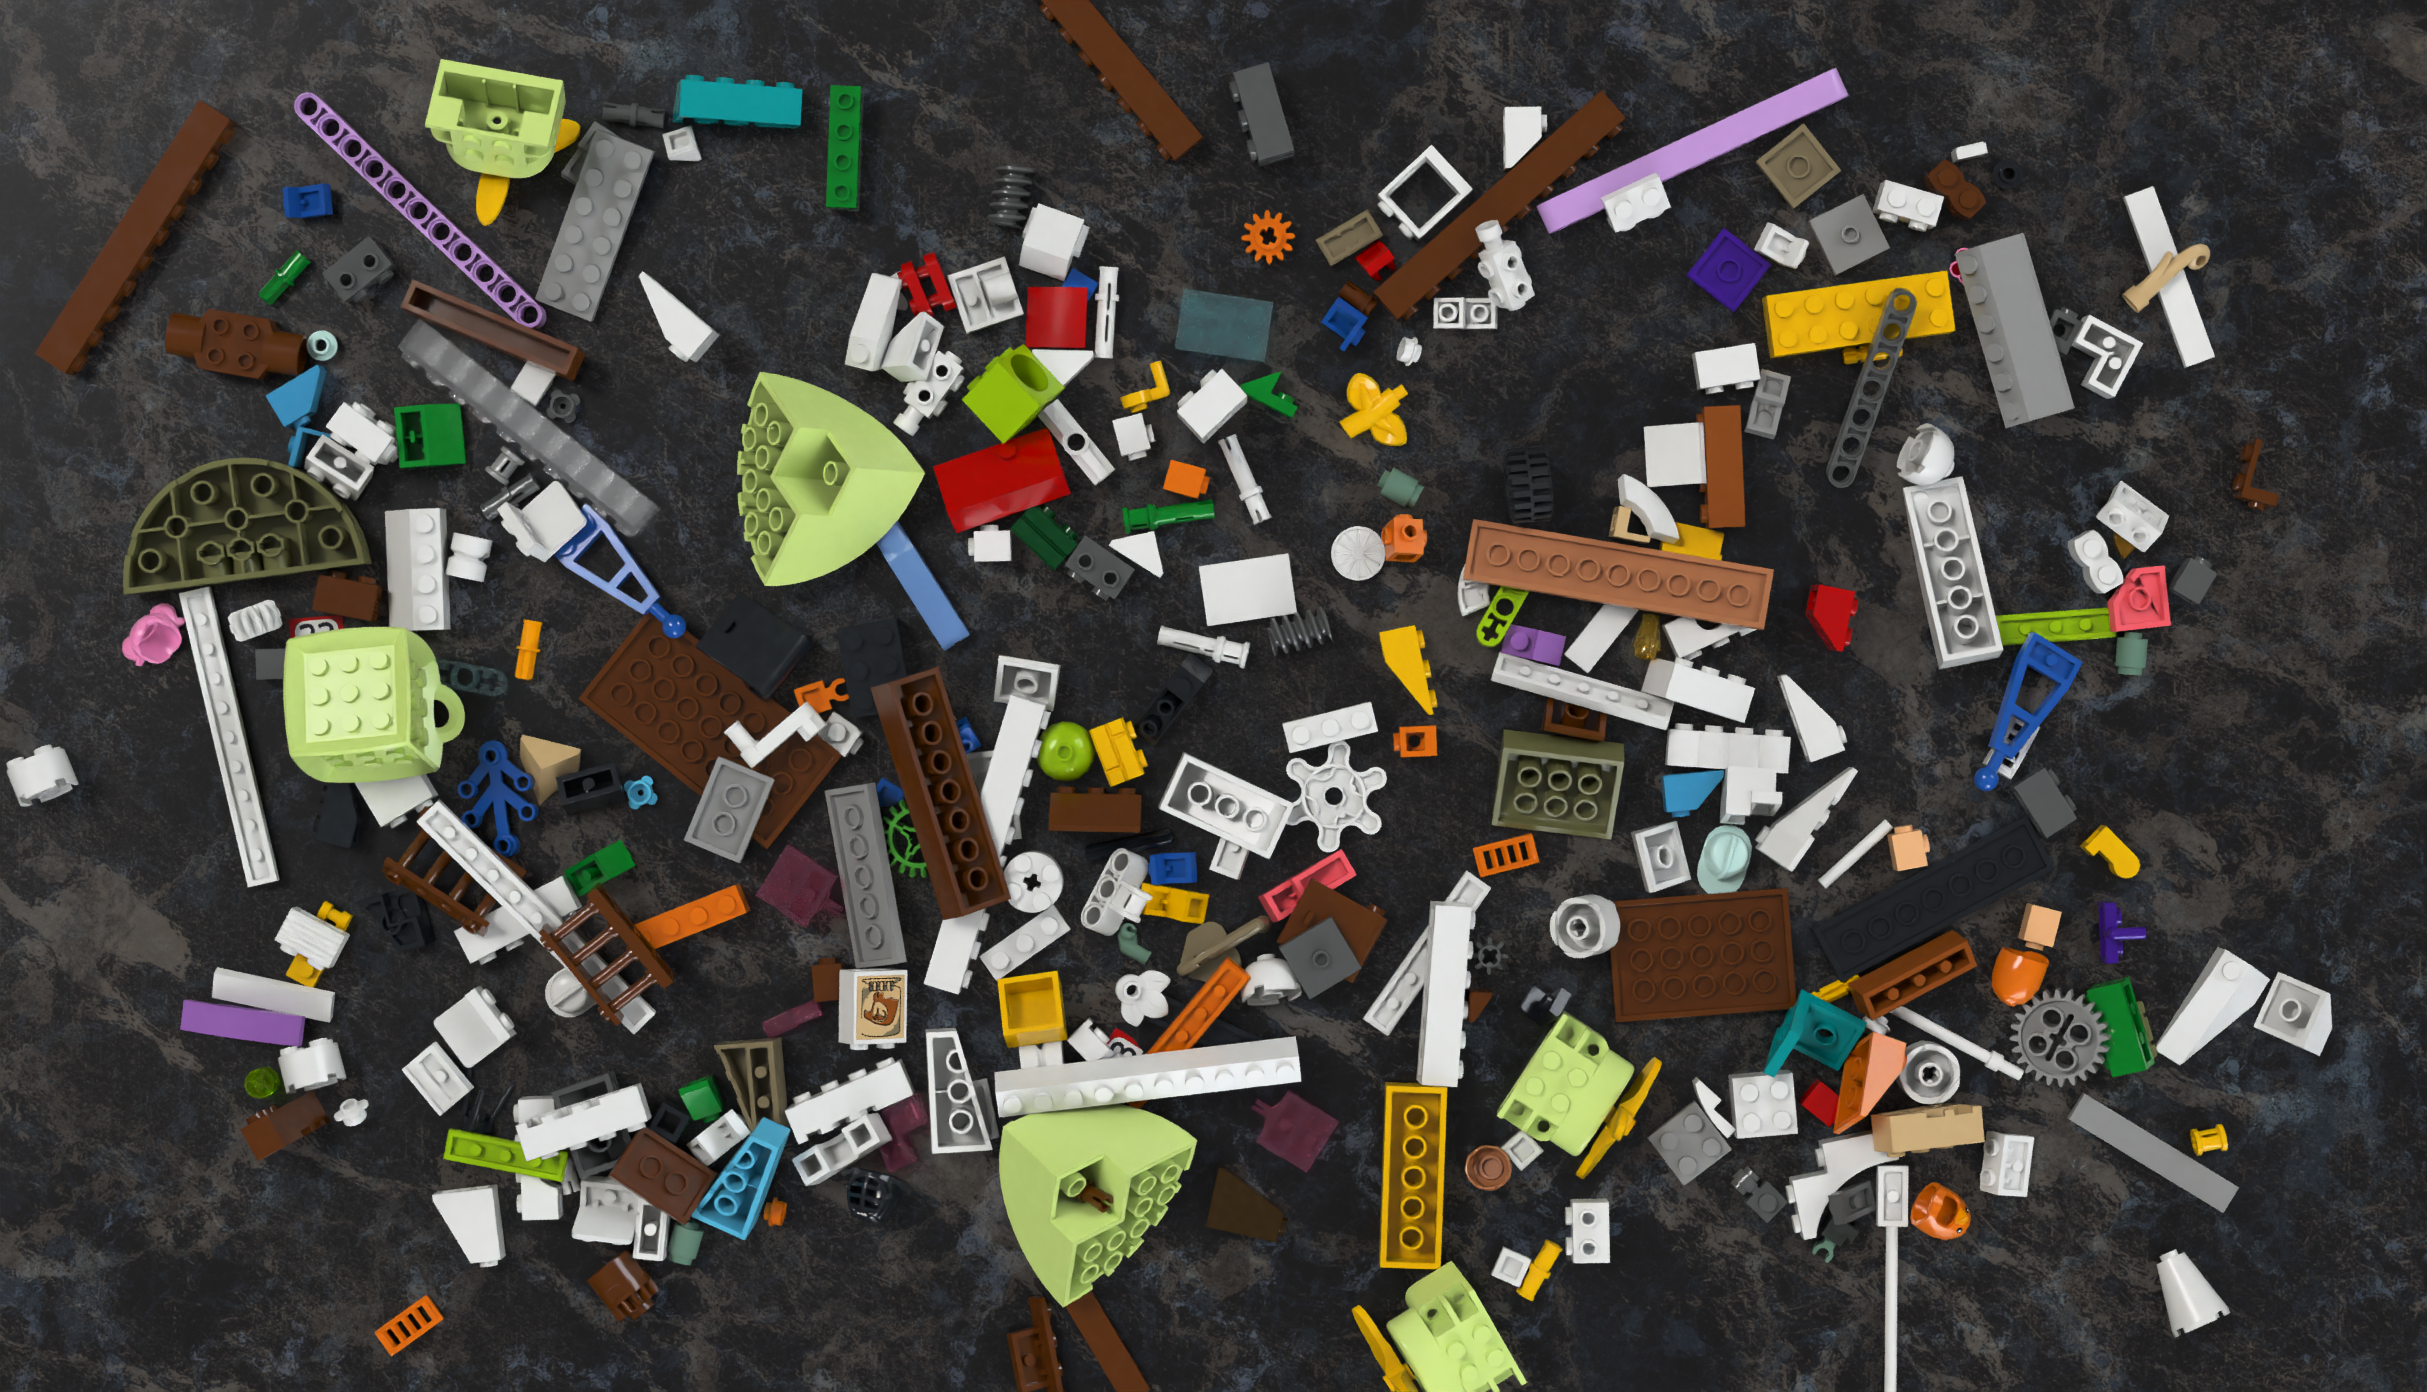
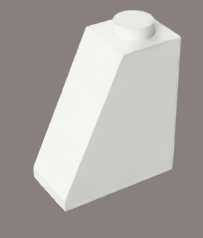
M497 1184L443 1190L432 1195L434 1204L470 1263H480V1267L498 1265V1260L504 1258L506 1253Z

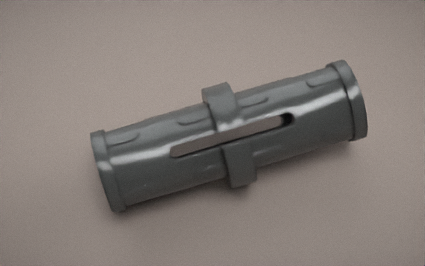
M604 102L602 121L629 124L630 127L645 125L664 128L665 109L638 106V103L622 105Z
M529 473L512 486L501 488V493L484 504L482 503L480 508L485 517L491 522L500 515L497 509L503 503L508 502L518 507L520 506V501L539 491L541 486L534 475Z

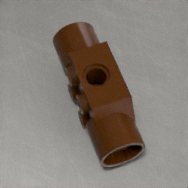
M208 308L202 317L173 312L166 329L165 350L167 354L194 358L199 369L266 381L272 373L296 377L303 373L308 353V338L306 335L279 331L277 322L270 319Z

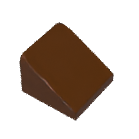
M1475 988L1466 990V1001L1468 1002L1467 1020L1469 1022H1475L1493 996L1491 990Z

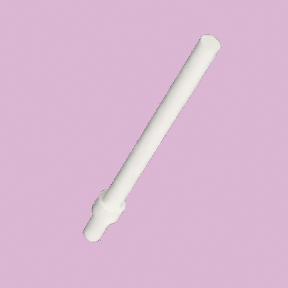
M1904 1006L1889 1012L1984 1062L1985 1067L1995 1072L1999 1070L2018 1081L2024 1073L2023 1069L2004 1060V1056L1992 1050L1989 1052Z

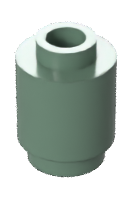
M1394 467L1391 472L1385 470L1377 484L1378 487L1382 488L1379 493L1380 495L1403 507L1407 505L1411 508L1414 507L1424 488L1418 484L1419 481Z
M2124 632V637H2117L2115 666H2118V674L2142 676L2143 668H2146L2148 639H2142V633Z
M689 1219L684 1226L679 1222H675L667 1249L670 1261L691 1265L692 1260L696 1259L704 1230L699 1228V1222Z

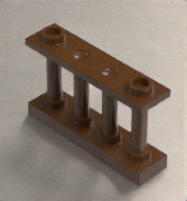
M425 806L420 812L418 819L430 808ZM417 823L416 825L420 830L419 834L398 862L389 857L385 859L382 872L385 873V877L393 884H402L461 922L462 927L467 932L473 935L478 933L484 937L490 924L484 918L497 900L487 893L474 912L458 903L475 880L467 871L449 895L435 888L433 885L453 859L446 850L441 853L423 879L407 870L429 839H433ZM490 848L523 881L525 880L526 870Z
M598 882L588 891L586 896L589 900H587L588 904L555 930L546 923L542 926L539 934L541 935L540 941L549 952L554 951L597 1002L600 1006L598 1011L607 1022L612 1020L617 1026L624 1018L620 1009L652 984H660L665 989L674 982L676 974L600 882ZM601 913L609 922L606 924L607 928L573 954L562 939L594 914L599 915ZM614 937H621L628 945L626 947L627 951L592 977L581 963ZM634 960L638 962L640 960L647 968L646 974L615 999L611 1000L601 986Z

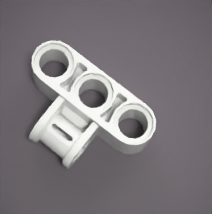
M1123 848L1113 852L1083 908L1081 922L1086 928L1106 936H1111L1119 929L1124 917L1140 923L1141 918L1139 916L1148 900L1151 901L1153 898L1152 895L1140 889L1148 872V862L1144 857Z

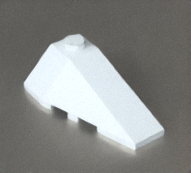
M1853 767L1846 768L1773 822L1770 827L1765 825L1755 839L1758 842L1755 848L1784 869L1792 872L1815 839L1811 835L1814 829L1817 831L1825 824L1830 814L1828 807L1831 804L1833 806L1837 804L1858 771Z

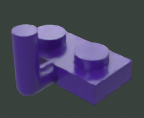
M2098 901L2100 961L2106 964L2119 963L2118 956L2123 954L2122 940L2146 939V928H2117L2122 923L2121 909L2116 907V902Z

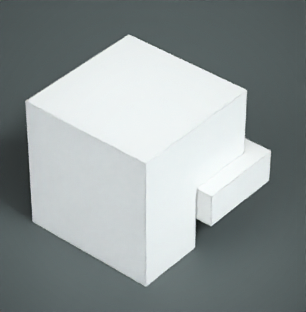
M1038 203L1037 208H1032L1022 234L1024 242L1022 244L1019 266L1065 281L1073 256L1079 258L1090 227L1083 225L1084 219Z
M1727 766L1721 781L1720 823L1744 825L1745 816H1774L1782 805V792H1776V769Z

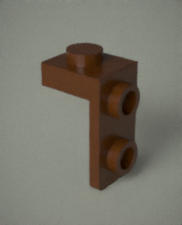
M2255 438L2251 439L2249 444L2245 443L2242 449L2240 460L2244 461L2241 473L2238 472L2234 478L2232 489L2236 491L2234 498L2247 501V507L2265 511L2266 507H2275L2277 505L2279 494L2250 487L2263 441Z

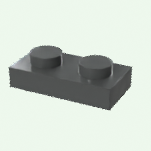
M1870 1180L1859 1181L1828 1195L1829 1209L1833 1215L1835 1225L1849 1223L1876 1210Z

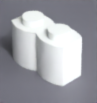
M2094 530L2085 531L2068 541L2070 555L2079 566L2083 567L2084 579L2091 590L2097 594L2106 593L2123 583L2122 571L2118 564L2108 556L2107 545L2099 533Z

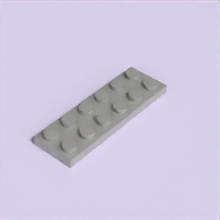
M596 129L535 300L590 322L594 320L655 151Z
M875 782L825 790L856 969L907 962Z

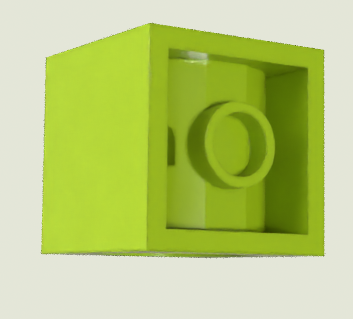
M1022 344L1015 350L1010 347L1000 357H995L984 368L986 371L981 376L978 375L966 387L969 393L962 401L1004 444L1026 428L1065 387Z

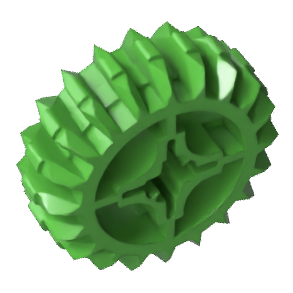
M900 800L899 805L902 811L899 812L892 806L889 808V811L895 817L893 819L888 816L882 818L884 823L889 824V828L883 827L884 834H887L885 841L889 846L887 853L888 855L892 853L894 856L889 861V864L892 867L897 861L902 863L898 869V872L901 874L907 866L911 867L910 877H915L917 869H920L921 876L924 878L928 875L925 861L917 862L912 860L919 848H921L920 844H918L912 851L915 843L912 841L914 838H911L912 833L910 832H916L915 828L900 822L906 814L910 813L905 800ZM895 830L903 834L908 840V847L904 855L901 854L896 846Z

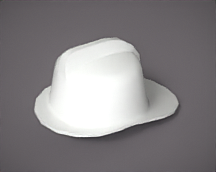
M565 967L554 974L547 983L545 989L546 1001L549 1008L560 1016L576 1017L597 1004L583 985Z

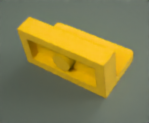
M1675 522L1679 539L1674 544L1664 541L1660 542L1659 550L1722 560L1720 552L1724 533Z

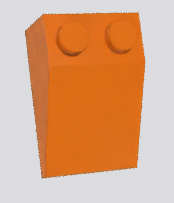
M1872 1032L1854 1045L1844 1063L1833 1133L1840 1134L1865 1118L1897 1076L1903 1071L1907 1063L1905 1042Z

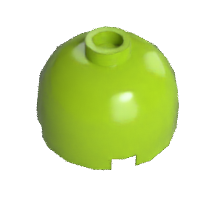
M1063 721L1052 724L1038 738V740L1042 741L1037 757V763L1042 771L1054 780L1068 782L1079 779L1089 771L1094 762L1096 749L1088 731L1077 723Z

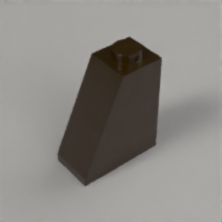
M1219 1164L1206 1227L1277 1242L1278 1235L1284 1236L1288 1218L1283 1217V1209L1228 1167Z

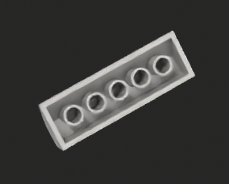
M2024 233L1955 253L2005 428L2074 409L2075 407Z

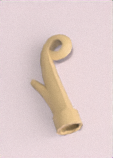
M2195 244L2174 257L2172 252L2167 251L2156 268L2137 286L2133 285L2122 294V297L2135 312L2139 313L2149 304V300L2187 265L2192 270L2202 268L2210 257L2208 246Z

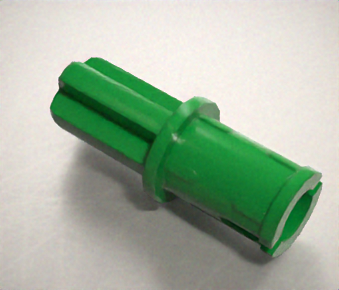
M296 250L279 270L277 268L274 270L276 274L259 291L258 295L267 304H274L290 285L292 287L295 285L293 281L311 262Z

